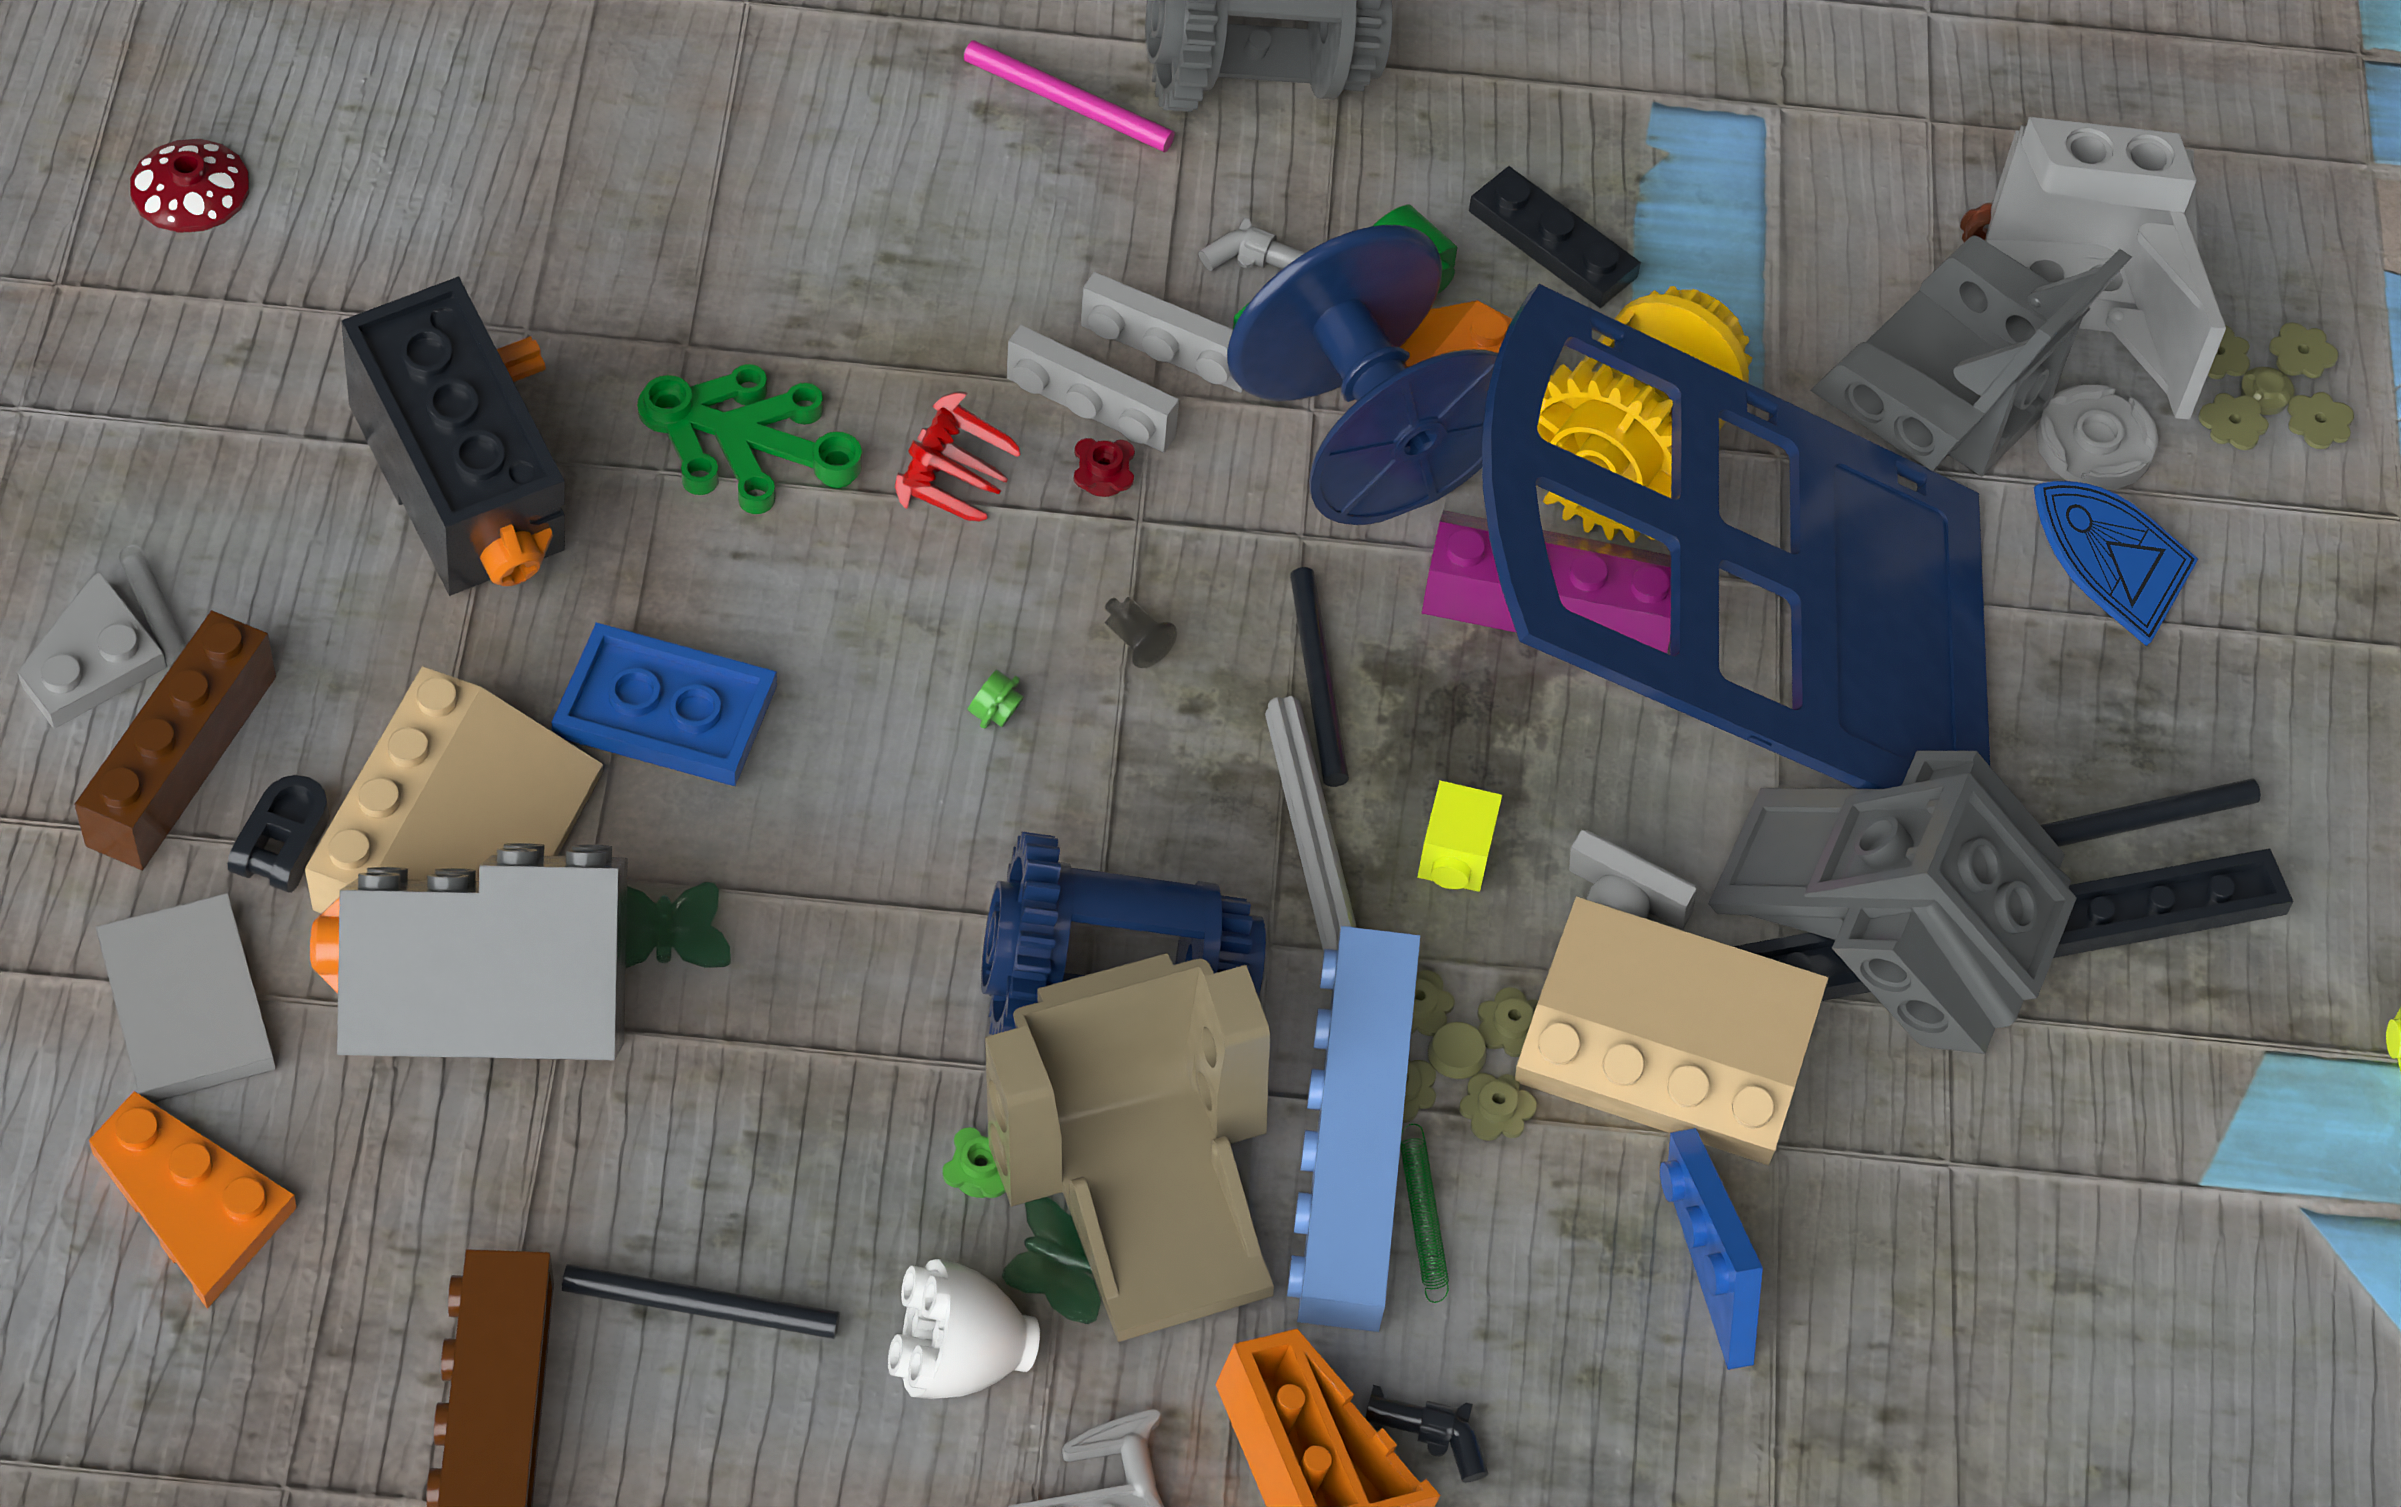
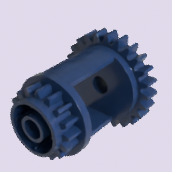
M1021 832V836L1018 835L1016 847H1013L1011 864H1008L1007 882L997 881L992 894L986 923L981 965V990L983 994L992 996L988 1017H991L989 1034L994 1035L1016 1029L1013 1017L1014 1011L1020 1007L1038 1003V988L1085 976L1064 972L1071 922L1179 936L1175 965L1194 959H1204L1210 964L1214 973L1247 965L1259 998L1265 963L1266 931L1263 917L1249 915L1251 904L1247 902V899L1221 895L1219 885L1216 883L1198 881L1194 885L1071 868L1070 863L1058 862L1060 848L1057 847L1058 838H1055V836Z

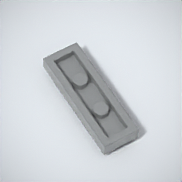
M1093 272L1083 287L1082 327L1092 330L1102 338L1113 339L1140 350L1157 361L1168 362L1195 373L1212 384H1221L1242 393L1243 389L1232 378L1227 363L1228 344L1233 329Z
M1022 325L1018 327L1009 339L1007 379L1017 383L1025 391L1045 396L1068 407L1073 413L1082 418H1091L1121 432L1126 438L1135 443H1144L1163 453L1176 437L1178 398Z

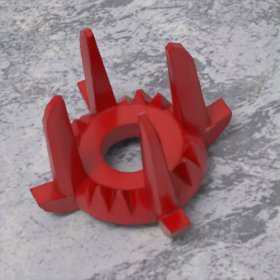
M956 391L946 394L935 402L932 407L938 412L932 420V425L928 429L922 428L917 438L921 443L913 440L908 450L912 456V460L908 465V471L905 474L898 472L895 483L899 502L904 508L908 509L911 496L965 520L980 522L988 518L987 513L930 483V481L932 482L936 479L933 471L939 472L941 470L979 489L996 494L1001 493L998 487L957 462L1000 481H1008V478L994 466L953 443L954 440L951 436L960 433L958 428L1016 457L1021 455L1020 448L1012 437L959 405L968 394L967 392Z

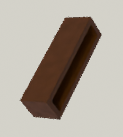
M213 610L210 611L75 802L76 813L87 848L139 870H144L275 680L276 673L268 633Z
M466 1249L463 1275H451L448 1313L449 1317H458L456 1339L445 1338L442 1347L441 1377L442 1381H451L449 1403L438 1402L436 1405L434 1444L436 1446H444L442 1468H430L427 1507H533L554 1291L550 1252Z

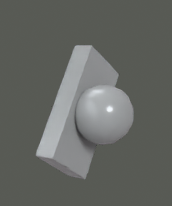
M1581 829L1571 846L1569 871L1594 884L1590 888L1586 900L1647 919L1648 913H1651L1682 930L1684 929L1694 911L1697 890L1694 884L1588 830L1584 831Z

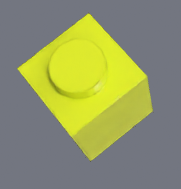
M1439 780L1417 878L1434 881L1437 885L1447 889L1456 890L1464 888L1480 892L1502 795Z

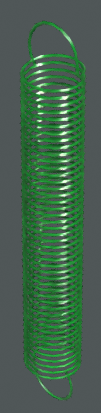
M1414 1123L1405 1126L1404 1129L1410 1125L1420 1127L1424 1140L1411 1138L1403 1142L1408 1140H1422L1423 1142L1411 1141L1403 1144L1401 1141L1400 1150L1405 1171L1422 1283L1426 1285L1424 1282L1437 1283L1444 1280L1442 1283L1426 1286H1438L1445 1282L1447 1284L1446 1295L1443 1299L1435 1302L1428 1298L1426 1289H1438L1446 1284L1437 1288H1425L1427 1300L1432 1303H1438L1447 1296L1449 1279L1426 1140L1422 1127ZM1409 1143H1422V1145L1412 1144L1405 1147V1145ZM1417 1145L1419 1146V1147H1412V1148L1405 1149V1148H1407V1147H1409V1146H1417ZM1430 1212V1213H1426V1214L1416 1215V1214H1418V1213ZM1430 1215L1428 1217L1417 1218L1419 1216ZM1431 1218V1219H1428V1220L1417 1221V1220H1419V1219ZM1432 1221V1222H1429V1223L1417 1224V1223H1420V1222ZM1432 1224L1429 1226L1418 1227L1420 1225ZM1433 1227L1430 1229L1419 1230L1421 1228ZM1433 1230V1231H1431V1232L1419 1233V1232H1422V1231ZM1434 1233L1431 1235L1420 1236L1422 1234ZM1434 1236L1432 1238L1421 1239L1423 1237ZM1435 1239L1433 1241L1421 1242L1423 1240ZM1435 1242V1243H1433V1244L1422 1245V1244H1425V1243ZM1435 1245L1434 1247L1422 1248L1426 1246ZM1435 1248V1250L1423 1251V1250ZM1439 1267L1436 1269L1427 1270V1268ZM1439 1270L1436 1272L1426 1273L1428 1271ZM1440 1273V1274H1437V1275L1426 1276V1275H1429V1274ZM1441 1276L1438 1278L1427 1279L1429 1277ZM1445 1277V1278H1443V1279H1441V1280H1439V1281H1435V1282H1426V1281H1424V1280H1436V1279Z

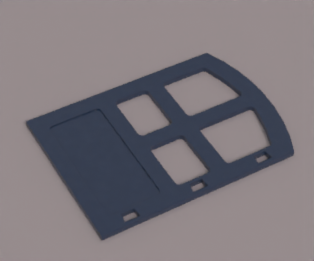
M1538 284L1528 294L1511 321L1495 359L1486 397L1482 434L1483 495L1489 539L1501 589L1519 641L1857 789H1887L1902 786L1917 751H1977L1990 766L1979 493L1548 287ZM1592 330L1614 340V348L1592 339ZM1563 346L1576 350L1661 390L1672 399L1671 498L1553 445L1540 436L1537 425L1544 394L1553 367ZM1747 404L1768 413V421L1747 412ZM1719 418L1780 446L1788 454L1790 466L1791 553L1725 523L1719 513ZM1897 475L1916 483L1917 490L1914 491L1899 484ZM1536 486L1656 539L1667 546L1671 554L1670 655L1571 612L1563 606L1547 554ZM1719 568L1786 599L1791 607L1792 708L1730 682L1721 674L1719 669Z

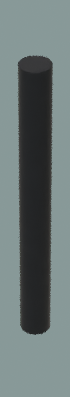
M1300 567L1290 573V580L1323 782L1327 786L1338 787L1347 783L1349 777L1315 574L1311 568Z
M2251 778L2042 824L2040 826L2056 845L2060 847L2258 803L2261 793L2257 781Z
M571 1264L566 1265L562 1281L563 1292L831 1339L836 1337L840 1318L839 1311Z

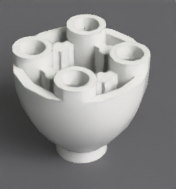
M941 1259L930 1260L925 1267L910 1266L907 1269L901 1290L902 1304L904 1307H907L903 1333L896 1334L891 1342L888 1355V1369L891 1376L903 1377L904 1387L911 1397L936 1399L964 1396L981 1391L997 1383L1013 1370L1028 1372L1031 1369L1039 1347L1040 1328L1038 1320L1033 1316L1022 1315L1012 1300L994 1282L973 1269Z

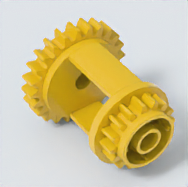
M1670 286L1664 294H1659L1654 290L1649 295L1628 303L1615 317V320L1747 383L1749 382L1748 366L1752 362V357L1745 353V347L1750 341L1749 337L1744 335L1739 319L1722 302L1696 289L1678 290L1676 286ZM1601 335L1598 339L1599 342L1611 348L1615 346V341L1604 335ZM1588 356L1584 357L1573 372L1565 364L1560 365L1555 373L1550 376L1544 394L1537 425L1540 436L1553 445L1671 498L1672 399L1663 391L1603 364L1600 367L1601 362ZM1719 418V431L1721 430V428L1723 427V425L1726 423V421H1724V420H1722V419H1720V418ZM1550 491L1544 497L1543 502L1546 505L1559 501L1565 506L1562 512V519L1565 521L1571 519L1575 514L1582 517L1584 532L1589 533L1598 524L1602 526L1607 540L1612 541L1620 529L1630 543H1635L1641 535L1640 532Z

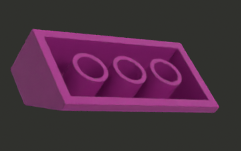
M1443 510L1430 563L1421 614L1516 632L1501 589L1489 539L1487 519ZM1543 530L1547 554L1559 597L1566 609L1667 653L1670 643L1671 555Z

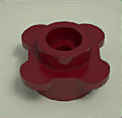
M1084 438L1076 443L1074 453L1079 458V468L1074 471L1073 479L1078 487L1085 489L1095 496L1109 497L1125 491L1133 485L1134 474L1129 470V461L1134 458L1135 449L1130 442L1122 439L1116 440L1114 443L1110 441L1096 442L1092 438Z

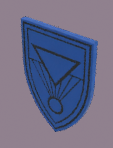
M2052 481L2040 483L2033 487L2036 506L2045 535L2067 574L2090 599L2145 646L2151 643L2198 558L2142 510L2113 492L2098 486L2073 481Z

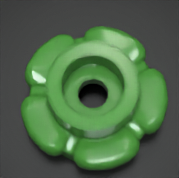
M996 669L979 690L967 711L981 720V728H987L991 721L1003 727L1024 698L1015 690L1020 682L1018 676L1011 680Z

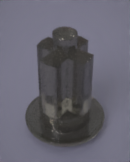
M1127 597L1122 603L1116 598H1111L1106 603L1105 610L1111 616L1104 623L1133 650L1132 662L1136 667H1151L1170 652L1177 637V629L1173 623H1158L1131 597Z

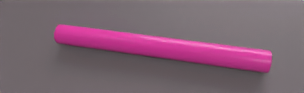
M972 40L965 50L964 61L1162 152H1167L1173 142L1174 131L982 43Z

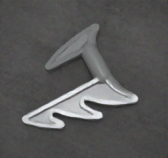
M1152 1409L1115 1419L1084 1432L1064 1444L1062 1448L1063 1459L1068 1462L1121 1453L1127 1485L1015 1504L1008 1507H1164L1156 1488L1148 1448L1149 1435L1159 1426L1160 1412Z

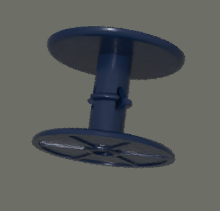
M1380 225L1362 228L1330 239L1304 253L1278 272L1253 297L1239 317L1228 344L1227 363L1232 378L1243 390L1255 397L1273 401H1293L1314 397L1341 387V393L1345 401H1357L1336 422L1322 441L1314 457L1309 477L1310 495L1315 507L1326 518L1342 524L1367 525L1380 523L1433 503L1462 485L1482 468V434L1485 404L1498 353L1480 349L1454 351L1407 367L1405 363L1409 359L1410 353L1400 347L1415 332L1429 313L1438 294L1442 275V263L1437 247L1426 234L1411 227Z

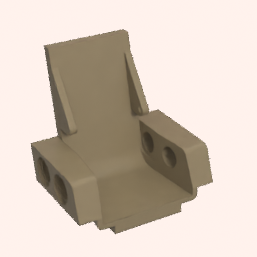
M1168 953L1038 988V1003L1023 1006L1014 1011L1013 1017L1016 1029L985 1037L989 1148L1010 1206H1016L1063 1192L1118 1342L1272 1297L1274 1295V1285L1261 1254L1230 1145L1266 1134L1270 1030L1247 965L1214 973L1210 964L1204 959H1194L1173 965Z

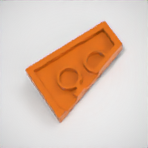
M135 1091L89 1139L93 1155L135 1212H139L158 1237L163 1250L174 1264L177 1263L193 1285L194 1292L207 1309L297 1208L294 1194Z

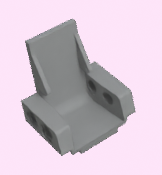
M2029 117L2027 125H2021L2020 131H2015L1991 206V221L1985 241L2050 283L2101 267L2119 249L2132 256L2089 306L2091 309L2082 318L2079 328L2113 332L2165 391L2174 417L2190 420L2226 330L2198 251L2195 194L2197 180L2194 171V150L2185 149L2180 133Z

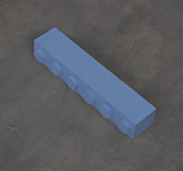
M1341 926L1337 950L1324 949L1320 988L1331 989L1332 996L1330 1010L1318 1008L1313 1048L1326 1049L1324 1070L1311 1069L1307 1109L1319 1110L1317 1131L1305 1130L1300 1166L1301 1171L1313 1172L1311 1193L1298 1192L1294 1221V1233L1306 1234L1304 1257L1291 1256L1287 1287L1288 1297L1300 1298L1297 1322L1379 1332L1386 1301L1420 935Z

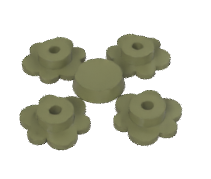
M2294 322L2284 324L2279 331L2278 337H2274L2269 344L2270 352L2278 356L2276 365L2279 370L2271 367H2256L2248 371L2250 360L2246 354L2249 351L2250 345L2244 338L2235 337L2233 330L2225 325L2226 330L2208 376L2213 379H2222L2226 373L2231 376H2244L2241 384V396L2234 399L2230 394L2219 393L2215 396L2213 403L2205 404L2200 409L2199 421L2204 427L2211 429L2210 437L2214 442L2218 444L2230 443L2241 450L2254 448L2258 442L2259 435L2265 434L2269 427L2267 419L2260 416V414L2275 415L2283 411L2287 405L2288 412L2292 416L2288 423L2290 431L2294 434L2302 435L2309 446L2315 449H2326L2333 441L2344 443L2349 439L2351 430L2348 426L2351 425L2354 419L2353 410L2344 403L2333 402L2331 396L2324 392H2317L2313 394L2312 398L2305 395L2294 396L2293 383L2286 376V374L2290 376L2304 374L2309 378H2319L2324 368H2330L2336 364L2338 351L2333 345L2326 343L2327 337L2322 330L2317 328L2307 330L2304 326Z
M1429 970L1418 972L1411 1034L1418 1030L1423 1035L1433 1037L1428 1045L1430 1063L1424 1060H1408L1403 1123L1414 1120L1419 1109H1429L1434 1105L1436 1093L1431 1087L1435 1083V1070L1449 1078L1465 1079L1471 1077L1467 1085L1468 1095L1461 1099L1459 1111L1465 1118L1472 1119L1471 1130L1476 1137L1486 1141L1497 1139L1501 1134L1509 1138L1519 1137L1524 1130V1121L1530 1120L1536 1112L1537 1102L1534 1096L1525 1090H1519L1520 1083L1515 1080L1513 1075L1505 1074L1496 1079L1490 1074L1478 1072L1486 1062V1047L1489 1049L1503 1048L1507 1055L1520 1057L1538 1000L1532 999L1527 1001L1525 995L1520 990L1512 987L1503 988L1496 994L1494 1001H1484L1479 1005L1477 1015L1482 1023L1477 1030L1474 1026L1464 1022L1447 1023L1446 1014L1450 1013L1454 1008V997L1449 992L1443 991V981L1437 973Z

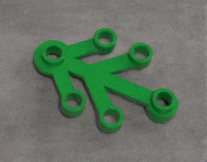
M741 365L734 369L732 374L691 387L680 377L673 375L659 376L647 383L638 398V415L642 423L653 431L668 434L682 463L681 478L685 490L691 494L705 495L715 490L719 482L717 461L712 456L703 453L693 430L694 428L715 435L738 481L739 505L744 511L751 514L765 513L774 506L775 484L769 475L762 473L750 448L813 468L817 478L832 488L848 486L859 476L862 469L861 445L855 437L848 433L830 432L819 437L816 442H812L765 426L787 418L803 425L818 421L823 413V395L817 386L810 383H799L792 386L787 393L765 399L767 395V376L765 371L756 365ZM746 382H752L757 384L755 387L751 388L740 386L741 384ZM731 398L737 403L745 405L727 412L709 407ZM800 401H810L813 404L810 406L803 407L797 405L796 403ZM832 464H842V465H841V466H834V465H832ZM695 471H705L709 473L704 477H695L691 475ZM752 490H762L765 492L761 496H751L747 493Z

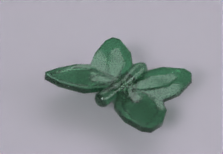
M704 882L685 890L673 903H671L667 896H661L656 904L644 892L627 886L626 968L646 961L655 947L656 960L660 963L671 961L673 947L683 961L704 968L726 967L731 964L730 945L723 933L711 925L718 911L719 889L715 883Z
M1048 1197L1026 1202L1027 1223L1035 1236L1027 1237L1024 1240V1245L1028 1251L1016 1255L1003 1268L1002 1278L1007 1285L1024 1293L1045 1294L1051 1307L1068 1320L1084 1324L1096 1321L1101 1306V1299L1095 1281L1086 1274L1093 1275L1071 1214L1068 1215L1056 1202Z

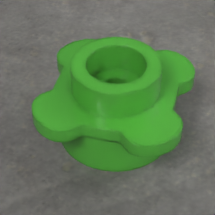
M972 1127L958 1131L954 1137L956 1151L953 1159L943 1166L942 1175L944 1181L949 1186L959 1188L963 1193L971 1197L996 1198L1004 1194L1005 1189L989 1148L988 1137L981 1136L980 1132ZM983 1158L987 1161V1164L985 1166H976L974 1162L976 1159Z

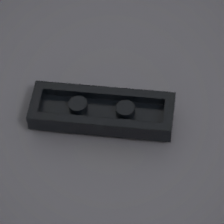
M1510 166L1471 196L1469 212L1599 308H1602L1638 277L1641 265L1638 259Z

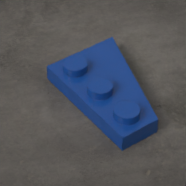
M1697 1129L1671 1132L1668 1161L1662 1162L1660 1165V1180L1663 1193L1668 1202H1674L1727 1369L1754 1365L1763 1267Z

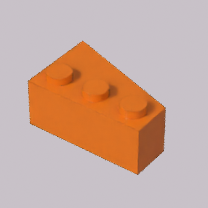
M1298 1328L1233 1344L1215 1385L1266 1507H1435L1441 1495L1427 1479L1420 1482L1394 1452L1397 1446L1395 1441L1383 1428L1377 1432L1351 1402L1354 1396L1352 1391Z

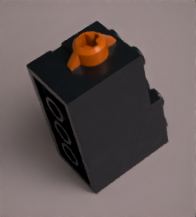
M459 276L341 320L349 406L398 504L404 505L449 596L489 580L501 586L520 584L538 572L544 558L564 551L565 514L560 506L565 505V481L514 384L518 380L546 370L537 341L533 340L530 336L496 349Z

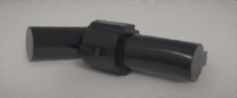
M1373 1385L1365 1416L1368 1422L1419 1434L1417 1441L1426 1443L1429 1453L1435 1457L1443 1456L1447 1452L1450 1442L1461 1480L1464 1483L1480 1480L1489 1474L1477 1435L1469 1424L1473 1404L1465 1403L1459 1408L1427 1401L1426 1406L1422 1407L1386 1398L1381 1387Z

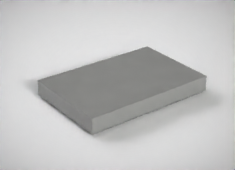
M228 893L96 926L138 1094L150 1102L275 1070L271 1048Z

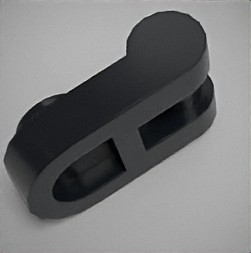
M300 775L282 777L273 782L261 796L230 851L227 863L229 872L246 878H251L254 874L268 878L271 887L292 893L299 885L304 873L305 863L323 834L330 817L326 792L322 786L310 777ZM270 838L284 842L279 854L264 849Z

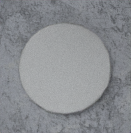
M2076 385L2059 391L2043 410L2038 425L2036 438L2039 453L2051 470L2067 481L2087 483L2106 490H2116L2133 484L2149 470L2159 440L2155 421L2143 404L2131 396L2127 401L2120 396L2114 395L2116 389L2104 385Z

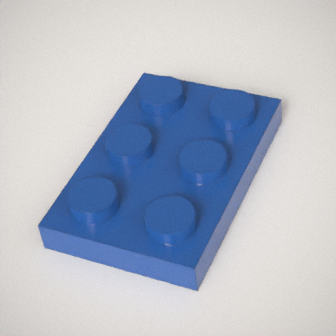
M596 622L552 719V732L564 740L736 786L776 690L777 671Z

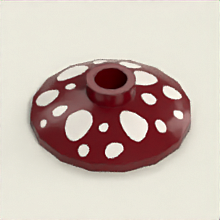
M204 139L176 140L155 148L139 161L130 177L131 200L140 216L158 228L178 233L201 232L224 224L241 210L249 195V173L240 156L223 144Z

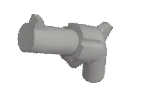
M1244 217L1238 230L1225 234L1201 249L1198 254L1203 265L1209 271H1212L1238 255V264L1243 268H1250L1253 265L1264 268L1265 265L1271 264L1283 269L1305 252L1276 242L1277 237L1275 234L1252 226L1250 219Z

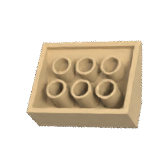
M422 666L305 867L313 911L324 912L340 896V889L358 879L359 873H367V868L370 867L408 868V880H427V875L435 874V869L476 870V881H479V865L492 855H497V849H502L503 845L507 843L544 844V856H558L604 771L603 764L484 688Z
M1576 896L1516 1066L1515 1080L1519 1081L1522 1085L1668 1133L1696 1128L1703 1144L1769 1165L1780 1137L1829 977Z

